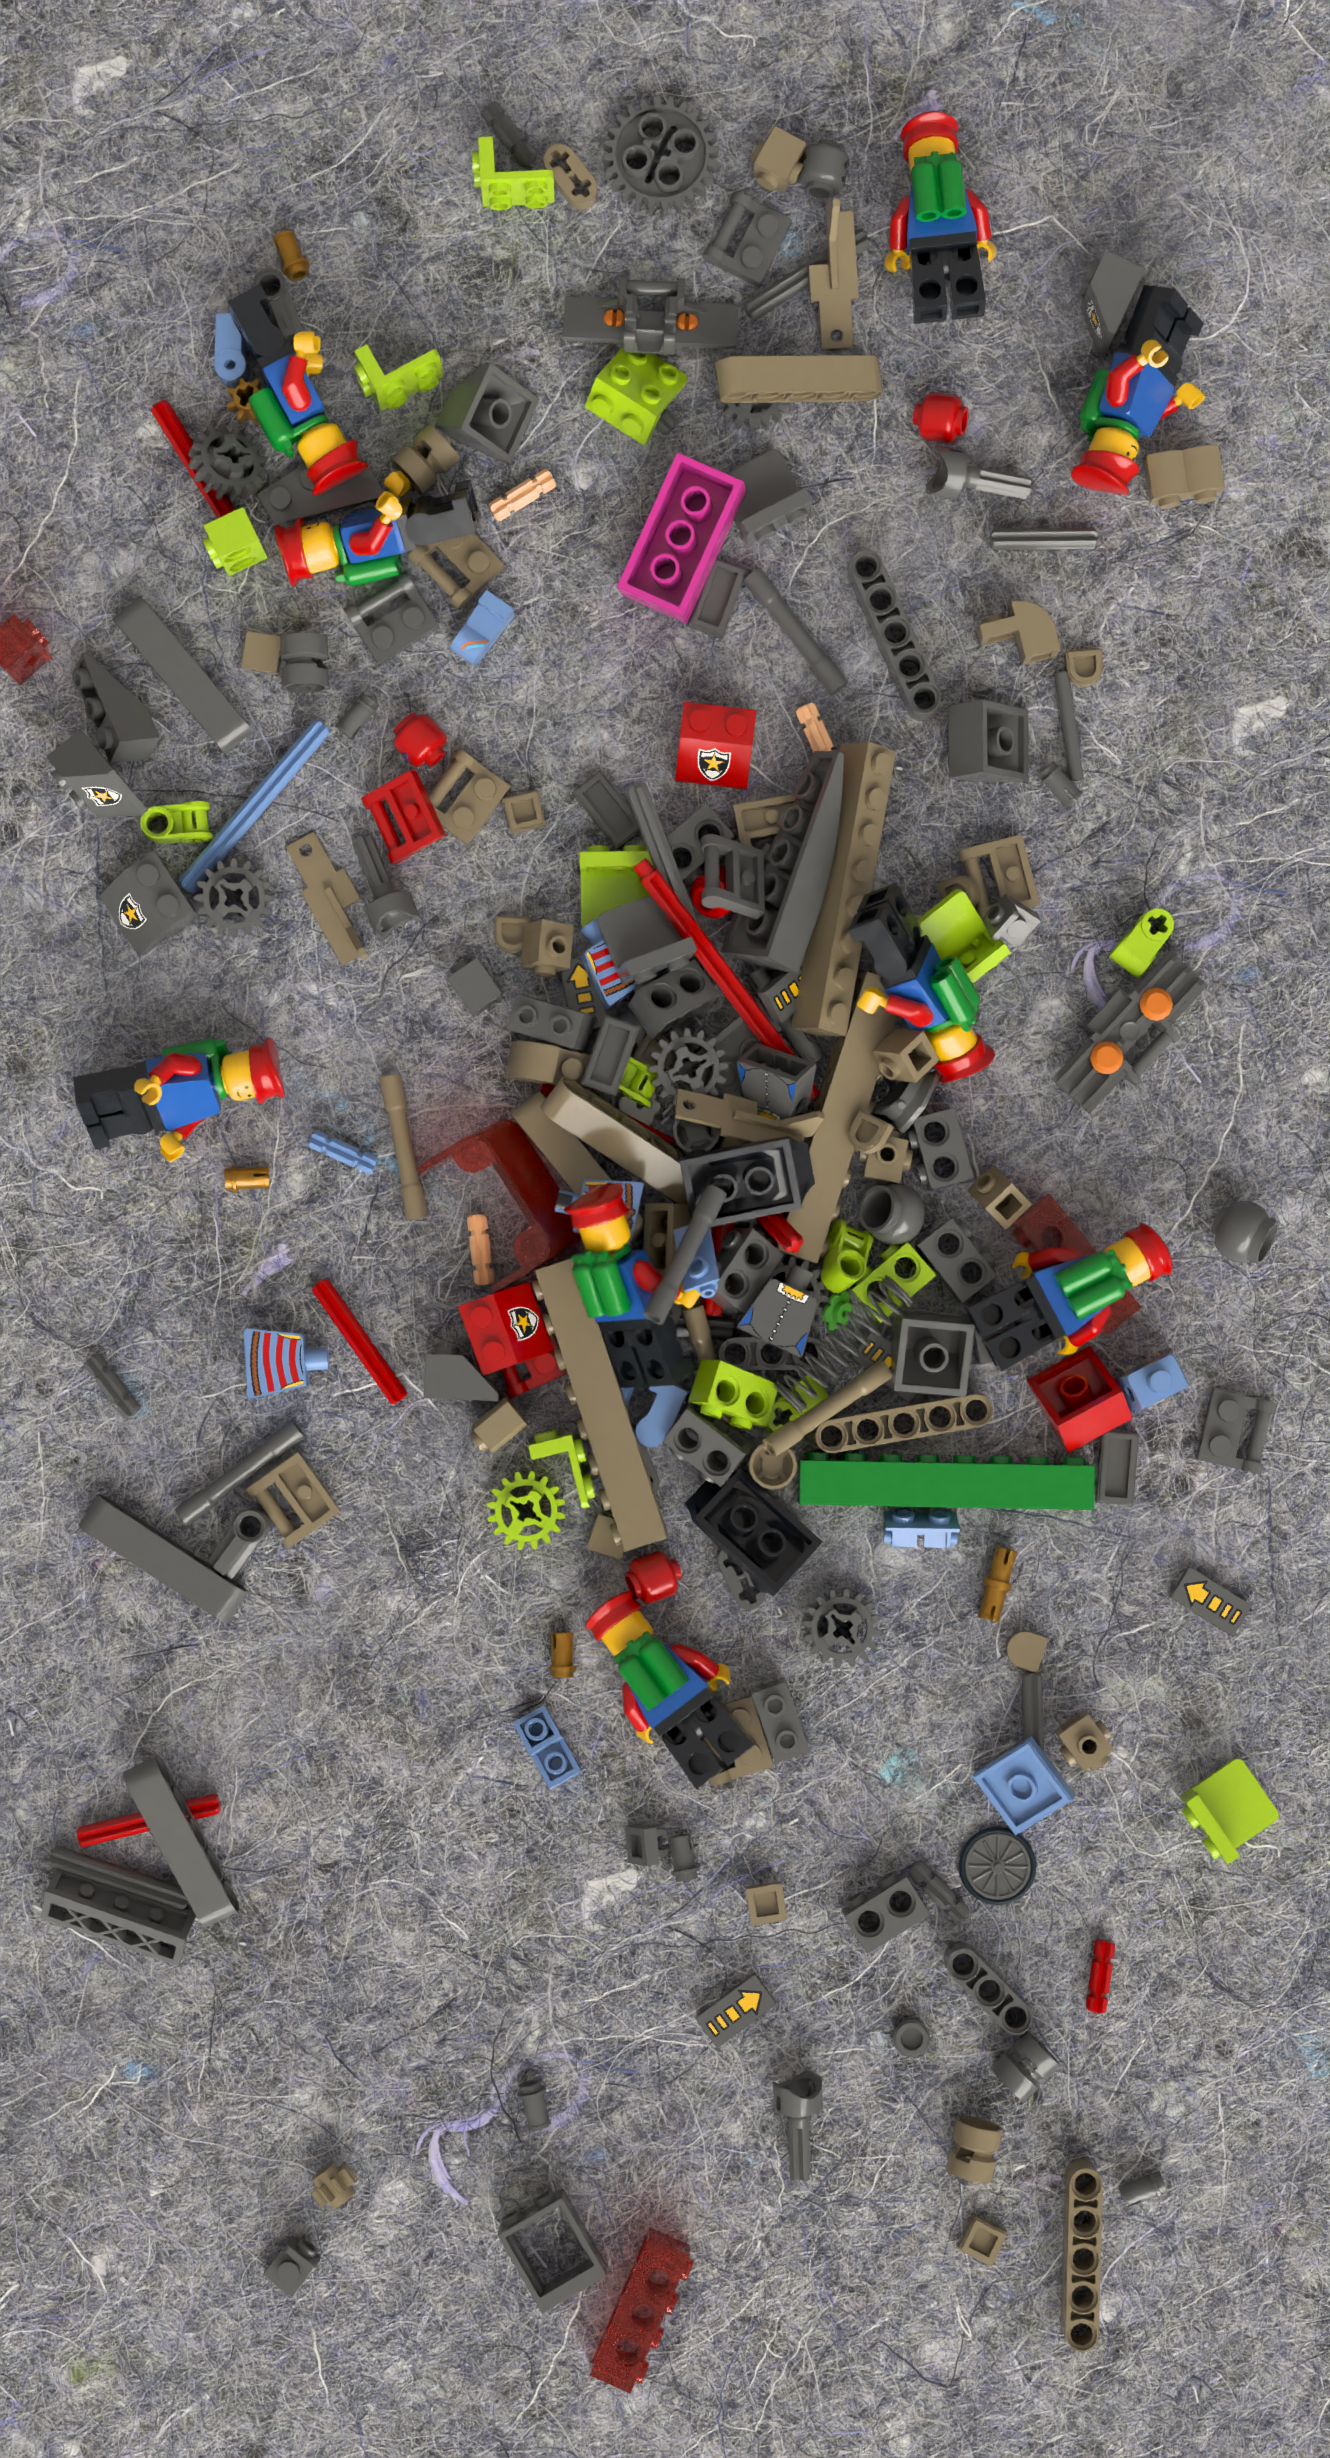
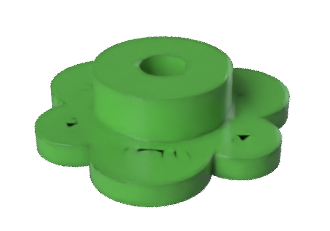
M844 1291L838 1295L832 1294L830 1296L829 1304L825 1306L822 1312V1319L826 1322L827 1330L833 1331L837 1329V1322L844 1325L847 1324L849 1320L847 1312L852 1311V1305L849 1303L850 1294Z

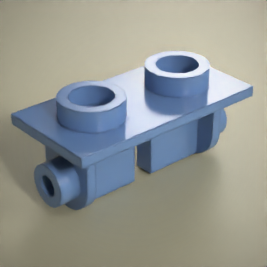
M689 1225L673 1230L676 1248H678ZM710 1226L682 1281L685 1292L695 1289L704 1298H710L715 1295V1291L718 1288L717 1281L720 1280Z
M905 1508L896 1509L893 1512L884 1511L885 1529L883 1541L884 1543H891V1547H917V1535H924V1547L950 1548V1545H957L959 1532L957 1513H950L943 1509H935L930 1512H913Z

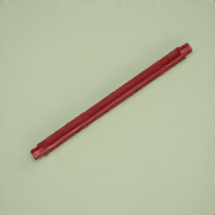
M647 858L635 865L633 869L641 878L640 883L646 888L660 909L664 911L681 937L686 939L692 936L697 951L694 953L722 989L724 995L762 1045L795 1056L686 907L682 905L678 896L660 874V871L657 868L654 869ZM814 1083L810 1101L820 1094Z

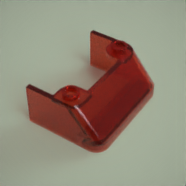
M512 1120L497 1121L461 1139L416 1168L422 1177H426L453 1159L462 1170L468 1173H477L493 1165L531 1227L516 1237L513 1244L514 1255L522 1267L491 1286L494 1293L507 1289L575 1246L581 1239V1235L573 1231L571 1216L555 1211L560 1188L522 1128Z

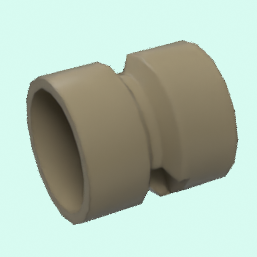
M429 424L413 437L414 445L412 447L404 445L390 459L396 470L401 471L409 479L411 487L422 495L437 482L436 474L438 472L445 474L459 461V457L451 445Z
M761 1442L749 1454L748 1469L756 1483L764 1488L778 1489L789 1484L794 1478L797 1462L790 1448L779 1456L773 1457L766 1450L763 1442Z
M957 2117L952 2136L956 2146L949 2150L946 2171L956 2177L973 2182H992L997 2163L996 2158L992 2154L1000 2148L1003 2128L993 2122L975 2117Z

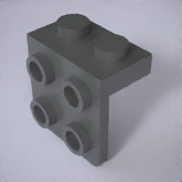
M772 449L726 473L744 481L747 490L734 518V522L747 545L755 540L761 542L770 538L777 532L776 529L788 523L789 525L797 524L809 515L808 513L811 512L813 500L807 488L799 489L780 451Z
M651 895L601 913L597 918V925L622 985L634 980L636 984L646 982L657 976L655 972L669 968L670 972L683 968L690 964L689 959L697 951L692 936L682 940L681 935Z

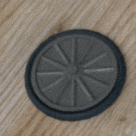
M992 1827L979 1831L964 1845L960 1854L959 1873L963 1885L976 1899L987 1904L1003 1905L1018 1900L1031 1887L1036 1873V1859L1032 1847L1020 1834L1015 1836L1009 1828Z

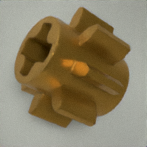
M241 377L239 378L240 384L235 389H227L229 396L234 401L229 402L226 406L229 412L239 411L237 419L240 424H243L248 419L253 420L258 425L259 422L250 407V402L244 406L242 401L244 399L249 401L248 399L253 394L260 391L261 383L258 378L253 383L245 382Z

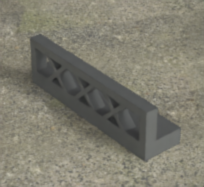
M56 1869L45 1891L40 1918L179 1966L188 1936L196 1920V1915L193 1910L188 1908L180 1909L61 1869ZM56 1904L61 1907H64L69 1912L66 1913L52 1908V1905ZM90 1917L101 1920L103 1924L100 1925L92 1922ZM125 1929H128V1930H130V1931H133V1932H135L138 1936L135 1937V1936L129 1935V1934H127L124 1930H125ZM162 1941L176 1946V1949L172 1950L162 1946L159 1942Z

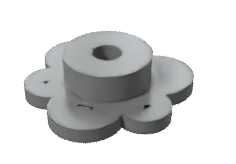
M656 1091L650 1099L652 1102L650 1108L643 1107L638 1109L637 1103L625 1096L618 1103L619 1109L623 1113L649 1126L654 1121V1114H657L661 1109L659 1102L655 1101L657 1097Z

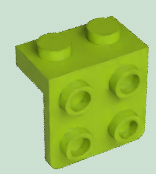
M493 136L478 137L479 150L472 151L474 186L481 187L483 207H490L497 211L508 210L514 205H526L531 209H540L555 201L554 173L552 170L496 172Z
M367 344L354 351L357 364L353 365L357 375L356 381L365 397L372 395L380 411L386 408L393 410L407 402L408 396L419 390L422 393L430 391L440 383L439 379L443 377L441 359L436 349L421 355L387 375H384Z
M621 348L596 376L584 407L645 446L651 439L662 412L684 388L688 377L685 373L655 354L624 352V348Z
M596 845L588 846L587 852H580L582 927L598 918L601 913L650 896L646 888L640 883L641 878L633 869L635 865L645 858L653 866L649 852L646 851V846L628 845L624 846V851H609L608 846Z
M961 889L952 891L917 920L922 930L921 936H928L931 943L935 946L940 959L956 955L972 983L997 966L1001 960L1011 953L1001 939L996 941L989 936L982 919L966 893Z
M557 1429L535 1434V1441L528 1445L531 1460L568 1451L582 1509L590 1507V1498L595 1497L596 1494L591 1474H583L581 1462L586 1461L587 1457L582 1438L575 1439L573 1432L558 1435Z
M1240 1758L1232 1759L1178 1796L1185 1805L1181 1812L1193 1829L1199 1826L1206 1836L1202 1843L1214 1860L1220 1857L1227 1864L1240 1857L1236 1848L1277 1821L1279 1817L1277 1809L1247 1765Z

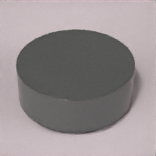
M905 2018L894 2027L892 2034L893 2042L898 2052L902 2055L917 2057L922 2055L929 2047L930 2034L926 2025L921 2020Z

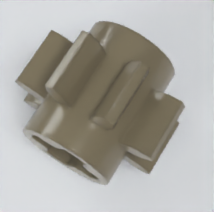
M332 2161L312 2177V2181L316 2186L310 2194L321 2208L328 2203L333 2209H337L356 2193L352 2184L357 2176L347 2163L339 2168Z

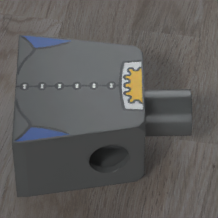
M756 1043L737 1060L743 1098L758 1102L757 1115L779 1121L802 1115L808 1109L816 1063Z
M793 1264L785 1283L770 1278L736 1328L801 1358L818 1303L817 1299L805 1294L813 1273Z

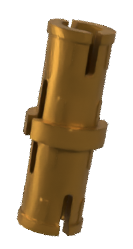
M995 1545L989 1575L984 1577L983 1584L986 1587L977 1617L1000 1623L1006 1593L1011 1591L1012 1584L1009 1581L1018 1551Z

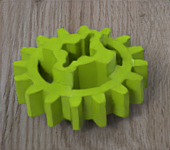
M533 1470L530 1471L528 1479H523L520 1471L515 1472L514 1482H511L506 1477L501 1479L505 1488L503 1490L493 1488L491 1492L498 1497L497 1501L487 1502V1507L495 1509V1514L487 1518L488 1522H497L499 1525L494 1530V1535L504 1532L507 1535L504 1541L505 1545L511 1543L513 1539L517 1540L518 1550L523 1549L525 1542H530L533 1550L537 1549L538 1539L540 1538L549 1544L552 1540L548 1532L550 1530L557 1533L561 1531L560 1526L555 1523L556 1519L566 1518L565 1513L558 1511V1506L566 1503L565 1499H556L554 1495L560 1487L556 1485L549 1488L547 1486L549 1476L547 1475L540 1481L535 1480L536 1474ZM519 1486H533L530 1493L517 1496L510 1492ZM544 1493L550 1501L551 1516L542 1510L540 1500ZM528 1500L533 1502L532 1510L541 1519L536 1516H528L525 1520L519 1517L521 1510L512 1501L523 1505ZM503 1504L511 1510L513 1520L509 1527L502 1515ZM535 1524L543 1528L534 1534H520L525 1526Z

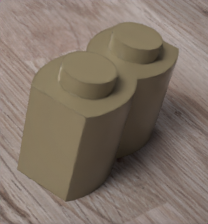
M1218 444L1158 452L1147 455L1143 462L1150 505H1159L1160 509L1178 507L1181 505V501L1185 499H1195L1197 504L1212 502L1217 499V495L1221 494L1225 488Z
M504 1396L471 1424L474 1431L469 1436L482 1452L489 1449L492 1453H495L528 1426L529 1422L509 1397Z

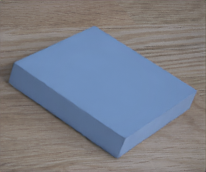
M1032 1736L979 1768L972 1775L975 1782L1015 1836L1071 1802L1075 1797L1074 1792Z

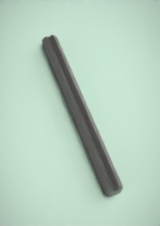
M644 782L634 784L626 789V794L653 866L660 871V874L678 896L682 905L686 907L698 923L648 787ZM693 954L689 961L695 959L712 984L716 986L717 983L712 979L695 954Z

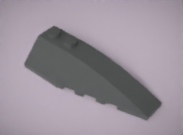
M814 751L793 791V795L796 797L793 805L782 812L776 823L781 826L772 845L766 843L762 849L764 851L765 913L758 919H754L734 912L721 953L774 971L799 972L822 906L836 846L844 768V754L840 751Z

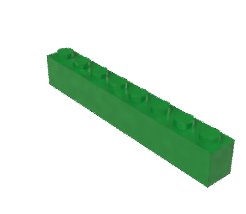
M809 1452L807 1453V1459H799V1505L1094 1510L1095 1466L1085 1465V1458L1063 1457V1464H1048L1049 1457L1028 1456L1026 1457V1463H1012V1456H990V1463H975V1456L953 1455V1462H939V1455L918 1454L917 1461H902V1454H880V1461H866V1454L844 1453V1460H829V1453Z

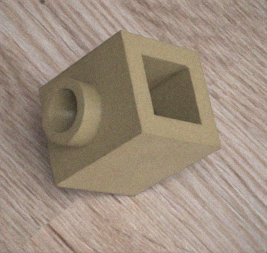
M774 126L765 143L760 141L751 157V162L754 163L753 177L756 178L758 184L767 190L775 191L777 189L782 193L786 192L790 183L796 185L803 168V163L801 162L806 149V142Z
M545 919L525 924L521 967L534 970L535 976L545 978L555 977L557 972L570 969L574 926Z
M895 1028L872 1050L879 1062L878 1066L881 1073L888 1080L916 1083L940 1060L926 1034L921 1030Z
M994 1165L987 1172L981 1174L967 1190L1005 1230L1032 1205Z

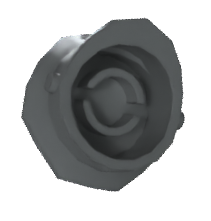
M937 1071L927 1072L916 1083L900 1082L878 1102L873 1112L876 1115H885L894 1122L899 1132L905 1133L926 1108L938 1083L939 1073Z

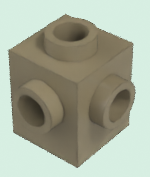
M892 1130L885 1145L879 1151L872 1154L859 1153L858 1161L864 1162L863 1179L900 1184L902 1171L909 1172L913 1150L907 1149L909 1140L900 1139L901 1132ZM882 1150L890 1153V1161H884L881 1158L880 1152Z
M1084 1710L1054 1730L1064 1745L1058 1750L1071 1768L1077 1764L1083 1771L1089 1768L1091 1771H1095L1110 1760L1108 1754L1114 1751L1108 1742L1113 1738L1110 1731L1101 1720L1095 1723ZM1090 1739L1088 1746L1082 1748L1083 1742Z

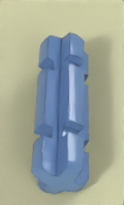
M315 1130L312 1133L308 1142L309 1148L320 1153L324 1151L327 1156L351 1167L356 1165L358 1170L367 1174H372L378 1163L377 1156L366 1151L362 1153L360 1148L335 1137L331 1139L328 1134L319 1130Z

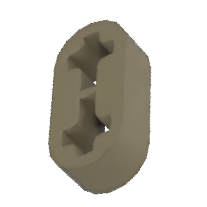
M564 144L550 146L545 151L543 157L544 170L553 171L555 187L573 208L586 210L592 207L598 197L595 178L570 147ZM556 156L560 160L567 158L566 168L569 173L566 174L560 166L553 168V158ZM573 180H576L582 188L587 185L589 186L587 197H584L582 194L574 196L575 185L572 182Z

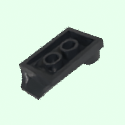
M789 1136L711 1151L695 1149L686 1156L679 1157L691 1220L693 1212L707 1185L716 1186L727 1195L710 1227L801 1209L807 1192L815 1184L808 1143L794 1140Z
M741 1468L734 1472L721 1487L716 1483L705 1481L685 1502L692 1521L750 1575L751 1582L756 1589L762 1593L771 1594L773 1597L823 1542Z

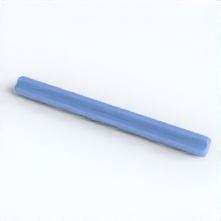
M313 720L179 878L178 883L186 891L193 894L199 889L197 882L205 881L208 878L205 870L209 869L212 872L215 870L217 862L222 861L327 738L330 731L321 721Z

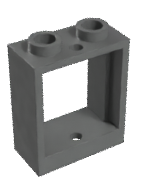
M563 2188L555 2193L552 2189L545 2191L534 2199L535 2205L523 2212L520 2208L511 2211L501 2219L502 2224L499 2225L498 2230L500 2241L542 2314L607 2276V2264ZM559 2207L589 2259L544 2285L516 2237L515 2232Z

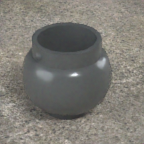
M888 1183L886 1185H876L864 1194L860 1202L859 1219L862 1226L872 1236L885 1244L901 1245L912 1240L920 1232L924 1223V1202L915 1190L905 1184Z
M1239 1201L1233 1203L1229 1208L1222 1207L1213 1221L1211 1233L1215 1235L1217 1250L1224 1257L1234 1262L1250 1261L1251 1265H1258L1264 1260L1271 1249L1278 1232L1279 1223L1275 1217L1269 1218L1267 1211L1260 1205L1250 1201Z

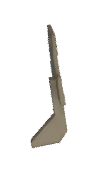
M840 198L832 199L826 206L828 264L808 265L810 302H818L821 350L853 348L851 300L859 299L854 210L840 211ZM833 330H839L842 333L841 341L835 342L831 339Z
M314 831L286 846L289 855L308 887L301 891L341 965L344 966L358 957H361L363 961L368 959L369 955L343 910L361 900L344 868L336 872ZM305 844L312 848V852L308 856L300 854V848Z
M677 1089L675 1118L719 1128L720 1136L743 1143L785 1136L804 1142L805 1137H811L824 1120L825 1113L815 1111L778 1121L757 1115L758 1102L726 1093L720 1099L682 1089ZM690 1102L694 1106V1109H686L683 1106V1103Z

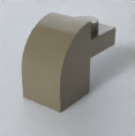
M1012 601L1007 610L1008 618H1005L1004 614L989 616L983 619L984 624H980L976 631L979 647L1014 638L1021 666L1057 657L1061 650L1056 628L1050 615L1040 606L1028 601Z
M513 1041L511 1042L505 1077L538 1085L549 1084L556 1086L562 1077H568L581 1085L591 1055L543 1043Z

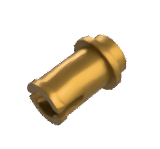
M285 230L275 235L273 243L276 245L284 265L282 273L288 276L291 281L306 277L309 274L308 267L310 263L302 255L295 232L293 230Z
M231 1165V1168L224 1169L225 1189L233 1190V1194L241 1189H270L269 1165L236 1168V1165Z
M574 1632L550 1633L552 1666H548V1670H552V1678L574 1677V1670H577L573 1659Z

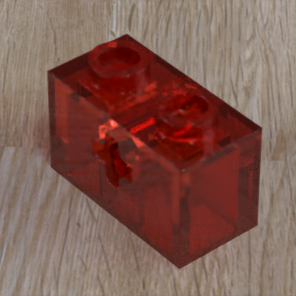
M13 614L0 626V665L20 686L52 658L45 649L50 643L28 618L22 623Z

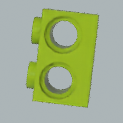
M244 507L203 525L208 537L202 539L216 568L218 569L223 566L228 576L268 559Z
M908 1242L904 1243L901 1247L892 1244L880 1255L883 1262L874 1270L867 1266L865 1275L855 1282L856 1285L850 1291L859 1302L867 1304L878 1312L867 1296V1288L870 1283L882 1281V1278L888 1275L911 1298L933 1279L936 1274ZM900 1258H907L914 1265V1272L908 1279L900 1278L895 1272V1263ZM885 1286L888 1295L898 1308L904 1304ZM883 1302L877 1303L887 1317L894 1312ZM866 1309L871 1314V1316L877 1321V1323L883 1322L872 1312Z
M701 1360L688 1402L701 1406L700 1413L718 1419H721L723 1415L731 1419L730 1425L750 1431L752 1426L767 1427L777 1395V1389L774 1387L776 1383L721 1360ZM719 1384L720 1393H719V1396L717 1397L716 1388H717V1385ZM747 1397L749 1398V1406H748V1408L746 1407V1399H747Z

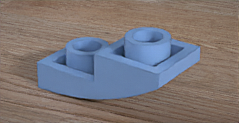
M545 1705L513 1722L526 1750L532 1756L550 1790L583 1772Z

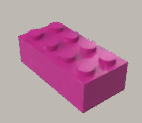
M677 452L617 585L620 594L687 624L747 492L744 481Z

